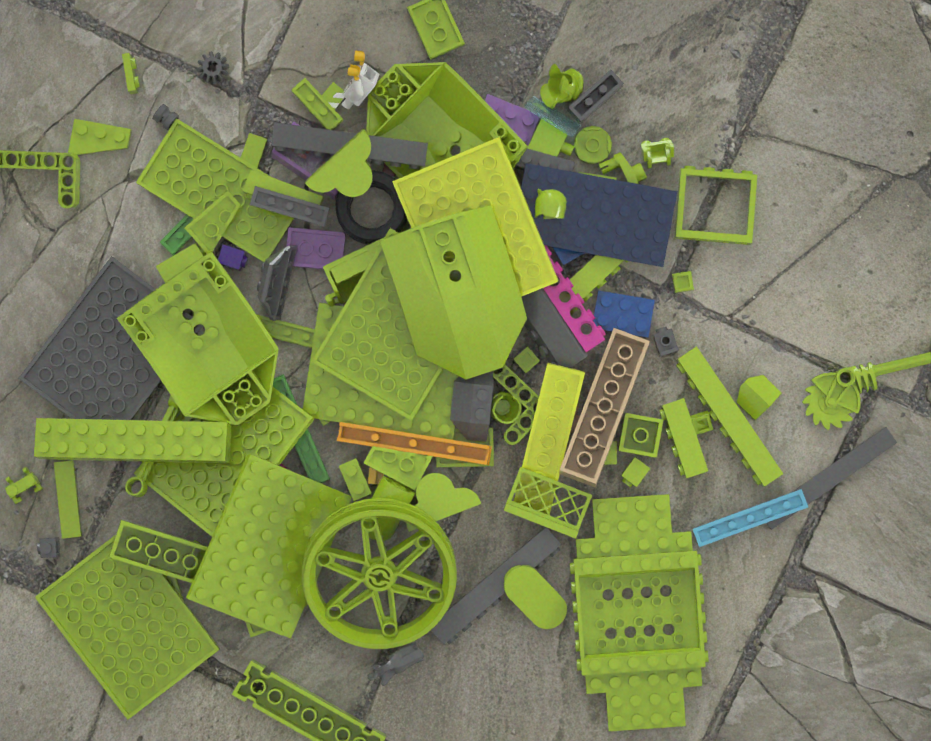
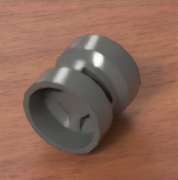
M162 104L152 119L157 123H162L163 127L169 130L175 119L179 118V115L171 112L165 104Z

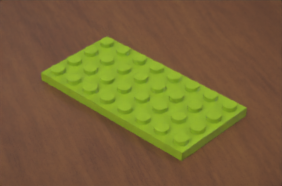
M177 118L136 181L138 185L193 219L228 190L240 203V207L222 237L262 262H265L273 254L288 227H290L295 219L251 206V199L247 198V194L243 192L250 170L269 175Z

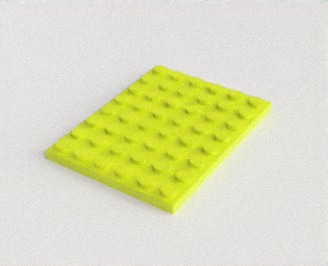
M500 137L392 181L411 228L455 213L491 205L521 297L559 281ZM451 252L443 255L444 260L449 263L455 259L454 254Z

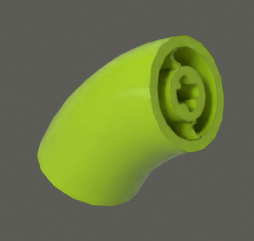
M382 476L372 498L395 499L410 504L415 492L389 477ZM377 517L384 541L390 539L395 534L401 520ZM367 518L364 521L367 523H371L374 520L371 518ZM374 531L368 532L369 538L376 540Z

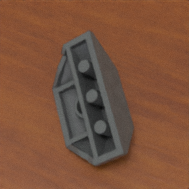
M297 245L283 248L267 258L261 267L262 278L257 285V297L272 321L280 320L282 317Z
M494 371L467 380L458 377L454 381L450 420L467 440L487 441Z

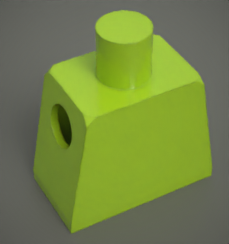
M542 116L528 145V149L558 157L560 152L571 156L575 146L565 142L568 136L565 130Z

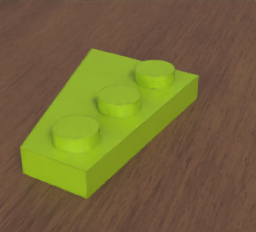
M74 119L68 153L86 155L96 152L128 149L132 130Z

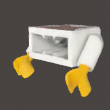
M355 51L354 61H359L360 65L350 64L348 68V76L354 77L348 83L343 93L344 98L341 104L346 109H350L353 104L359 106L375 87L379 77V73L364 63L365 53L363 51Z

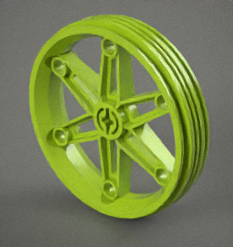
M365 499L348 504L335 511L313 533L307 544L302 563L303 592L307 604L316 619L326 630L344 642L370 649H388L403 646L427 634L437 625L448 610L457 583L455 555L446 533L424 511L395 499ZM377 517L401 520L419 530L386 551ZM367 518H371L374 521L371 523H367L364 520ZM361 521L364 555L325 546L329 539L339 530L353 522ZM374 531L380 556L371 558L368 532ZM424 536L429 538L426 541L420 540V538ZM432 544L437 549L443 566L441 584L407 570ZM412 545H415L416 548L396 566L391 559ZM321 554H327L328 557H327V558H321L319 555H321ZM338 558L363 564L360 572L335 562V559ZM317 564L352 578L328 603H325L318 589L316 581ZM400 576L424 587L421 590L395 582L397 577ZM363 582L367 589L345 603L343 599ZM431 590H438V591H439V592L436 593V594L430 593ZM378 591H388L390 615L385 616ZM394 593L432 602L428 609L419 617L409 623L398 626ZM372 597L381 629L359 627L340 617ZM338 607L339 610L333 611L330 608ZM391 624L394 627L386 628L385 626Z

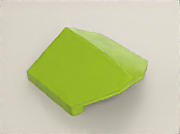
M764 375L750 377L740 386L736 403L756 420L781 395V392Z

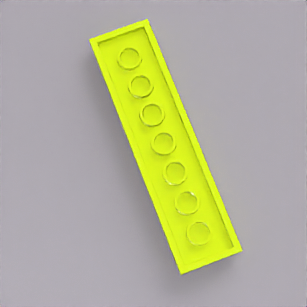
M547 363L524 455L523 468L558 481L559 470L564 459L585 375L584 371ZM522 472L520 477L522 486L532 483L531 475ZM533 476L534 479H535V481H537V480L540 479V478H537V477ZM545 480L536 483L540 493L551 489L549 483ZM519 482L516 489L521 488ZM535 485L524 489L528 499L539 495ZM522 490L515 493L514 502L521 503L526 500ZM553 492L542 496L546 506L553 503ZM540 497L529 501L532 509L539 510L544 507Z

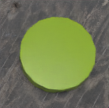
M597 126L583 128L574 140L575 154L586 164L603 162L611 152L612 142L609 134Z

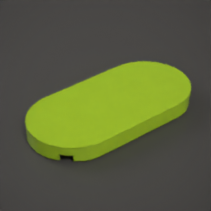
M517 565L506 573L503 586L504 592L537 627L552 629L563 622L567 614L565 600L536 569L529 565Z

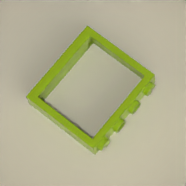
M684 166V168H681L679 171L674 239L751 245L758 175L753 174V171L743 170L741 173H734L733 169H722V172L715 171V168L704 167L703 170H696L695 166ZM686 176L750 181L746 235L682 230Z

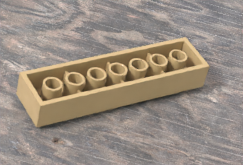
M613 328L560 467V475L596 488L650 341Z

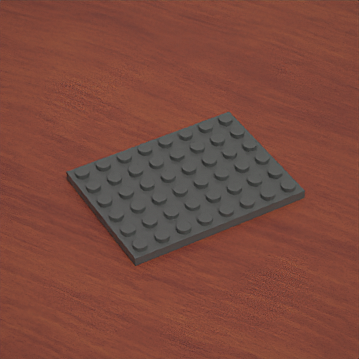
M111 256L18 379L71 419L132 420L160 384L161 379L117 320V317L153 292L155 288ZM183 311V316L186 319L193 318L187 312ZM196 325L194 332L198 334L203 325Z

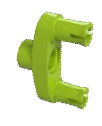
M621 152L613 155V158L599 163L603 175L619 167L620 169L622 168L627 181L630 183L639 184L640 181L647 178L641 163L630 166Z

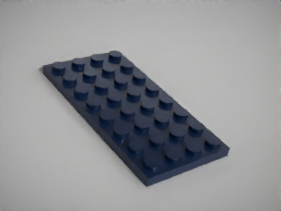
M526 163L521 190L544 245L664 267L678 191ZM538 189L542 191L554 189L564 194L567 205L563 219H543V214L535 218V202L538 196Z

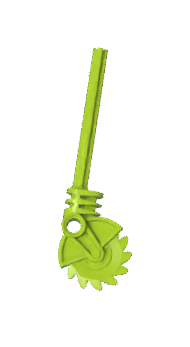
M931 352L876 365L868 362L866 367L859 364V369L856 366L839 369L835 373L828 372L817 375L810 380L815 386L805 389L806 392L810 393L802 401L803 404H809L805 415L813 414L815 426L821 421L823 427L827 430L830 429V423L837 428H842L841 421L849 422L853 420L848 414L859 413L862 388L868 392L869 387H872L875 391L877 390V376L931 364ZM842 373L848 374L849 380L847 383H843L840 380Z

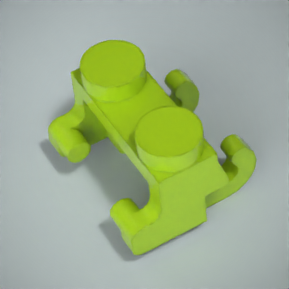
M663 138L659 142L643 141L641 143L642 158L644 162H647L648 169L652 168V164L666 162L667 166L671 165V158L674 157V145L669 138Z
M27 467L22 469L27 476L14 483L10 476L6 478V481L10 484L5 487L6 493L13 499L15 504L22 501L21 496L17 498L16 495L36 485V488H34L36 493L43 489L37 476L33 472L30 473Z

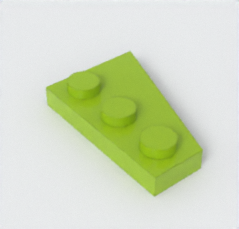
M227 190L184 228L206 254L211 251L213 252L240 207V203Z
M372 446L363 464L415 491L433 456Z

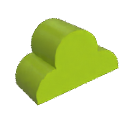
M364 129L357 133L305 181V184L310 189L321 193L329 192L336 188L340 193L349 197H357L364 194L372 183V170L366 161L371 152V141L368 133Z
M431 473L419 481L416 488L418 504L414 506L424 511L435 521L480 505L481 501L474 491L468 488L455 489L452 481L447 476L440 473ZM406 523L409 532L417 529L413 525Z

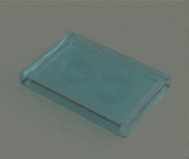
M535 96L531 97L524 106L527 110L570 137H574L582 127L556 109L548 108L543 101Z

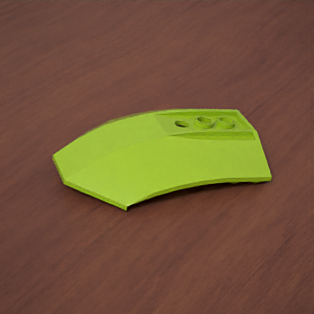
M446 62L394 64L368 94L366 126L368 135L428 143L425 166H421L420 170L452 157L451 149L454 146H459L460 153L498 137L501 138L514 169L528 148L525 142L491 106ZM383 161L399 178L419 171L417 169H410L407 164H401V167L390 166V162Z
M489 205L455 213L418 225L380 241L417 356L465 380L503 368L527 320V316L492 206ZM451 252L454 254L455 259L449 263L444 260L443 255ZM452 271H458L461 274L459 281L454 282L450 279L449 275Z
M212 251L182 270L117 317V320L161 379L184 416L239 425L270 403L279 348ZM191 309L194 312L193 318L186 319L183 316V311ZM198 324L205 327V333L202 335H197L194 332V327Z

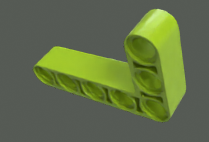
M0 150V168L59 170L58 202L60 206L69 209L75 208L79 204L80 158L77 154ZM12 154H14L17 158V161L14 165L10 162V156ZM31 155L36 160L34 165H31L28 161ZM50 155L54 158L52 166L47 163V158ZM69 156L73 159L71 167L66 164V159ZM69 175L73 178L71 186H68L65 181ZM67 195H70L73 199L71 205L65 202Z
M504 364L502 372L500 374H493V378L507 392L518 398L521 405L526 408L504 433L505 442L509 445H516L531 430L535 415L533 406L538 403L539 396ZM508 377H513L516 380V385L512 388L505 384V380ZM522 390H527L530 393V398L527 401H523L519 397V393ZM528 417L531 420L530 427L523 428L520 425L521 418ZM515 431L518 434V439L515 442H510L507 439L508 432Z

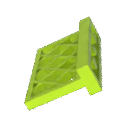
M520 467L503 510L576 539L592 494ZM522 472L531 475L533 482L522 486L520 481ZM533 476H535V477H537V478H540V479L537 480V481H535V479H534ZM545 480L549 483L551 489L540 493L536 483ZM519 482L521 488L516 489ZM535 485L539 495L528 499L524 489ZM563 487L567 490L569 496L558 500L554 490ZM522 490L526 500L521 503L512 501L514 493ZM553 492L557 502L546 506L542 496ZM579 494L586 496L585 504L576 507L572 497ZM540 497L544 507L539 510L532 509L529 501ZM571 499L575 509L564 513L560 503ZM558 504L562 514L557 517L550 516L547 508ZM576 511L579 517L577 524L568 523L565 515Z

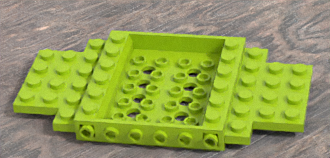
M669 494L592 499L595 538L575 539L577 558H573V563H570V574H574V582H571V592L576 597V601H572L573 613H577V621H574V632H578V640H575V649L580 654V659H576L577 671H581V675H585L586 694L606 693L608 731L686 726L683 687L702 686L701 667H706L705 662H709L708 651H704V643H707V633L703 631L706 616L705 612H702L701 604H704V593H700V585H703L702 573H699L698 566L702 565L701 554H697V550L692 549L691 531L672 532ZM668 585L671 588L669 596L661 595L660 589L662 586ZM646 586L652 589V595L648 598L641 595L642 588ZM623 589H632L633 596L630 599L623 598ZM604 590H612L614 597L611 600H605L603 598ZM672 624L674 632L671 635H666L663 632L664 625ZM647 625H652L655 628V633L652 636L644 634V628ZM629 626L634 627L636 630L635 635L631 638L627 637L624 633L625 629ZM608 628L616 630L615 638L609 639L606 637L605 632Z

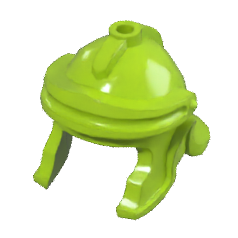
M553 64L549 70L550 78L548 83L544 84L540 89L542 101L548 108L553 109L557 103L561 104L577 100L583 92V76L575 69L560 72L558 66Z

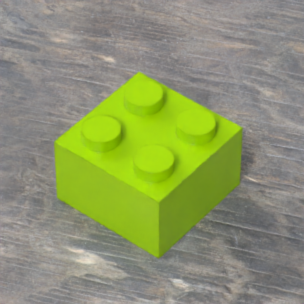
M624 413L617 451L657 458L663 419Z

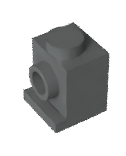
M667 326L657 329L656 334L652 335L659 357L679 351L672 329L668 330ZM663 337L669 339L668 344L662 342Z
M59 537L39 539L40 543H37V552L40 554V558L60 557Z

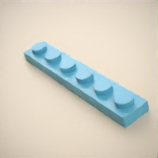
M802 489L693 528V532L699 547L803 510L808 508Z

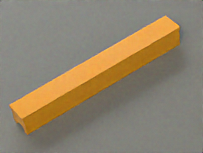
M344 422L339 423L337 441L375 446L489 465L492 446Z

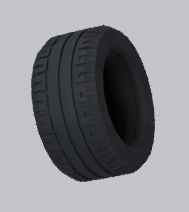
M372 170L370 188L384 190L390 195L394 206L391 218L386 224L378 228H367L358 224L351 215V205L354 197L345 196L338 191L335 203L336 216L341 228L353 240L367 245L384 238L390 228L398 233L404 228L407 216L392 181L396 180L393 176L378 170Z

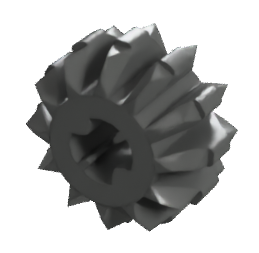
M212 51L209 52V58L203 54L202 57L205 61L198 60V64L201 67H198L197 71L202 72L199 77L201 79L206 77L205 82L208 84L211 79L214 84H217V78L223 82L222 74L225 76L229 74L224 69L230 68L229 64H224L227 61L226 57L220 59L221 54L219 52L214 57ZM212 64L214 66L216 65L217 70L214 72L210 68V65Z

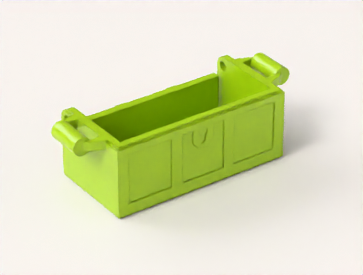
M384 238L323 266L334 290L332 294L325 296V300L330 307L337 303L344 304L347 302L379 248L380 241Z

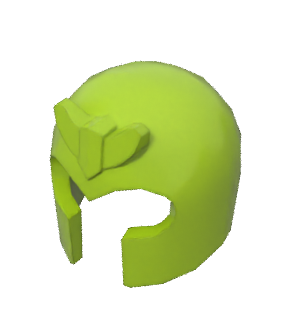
M538 189V196L535 202V218L543 214V219H563L567 205L564 194L554 189L544 191Z
M496 393L492 398L490 415L499 423H513L520 416L522 410L521 403L518 398L510 393Z

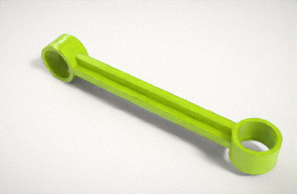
M170 395L168 400L169 407L162 421H175L179 411H181ZM142 462L136 476L127 480L125 489L129 495L139 498L146 494L148 489L146 479L155 462ZM140 481L142 485L141 490L138 493H133L131 490L133 483Z

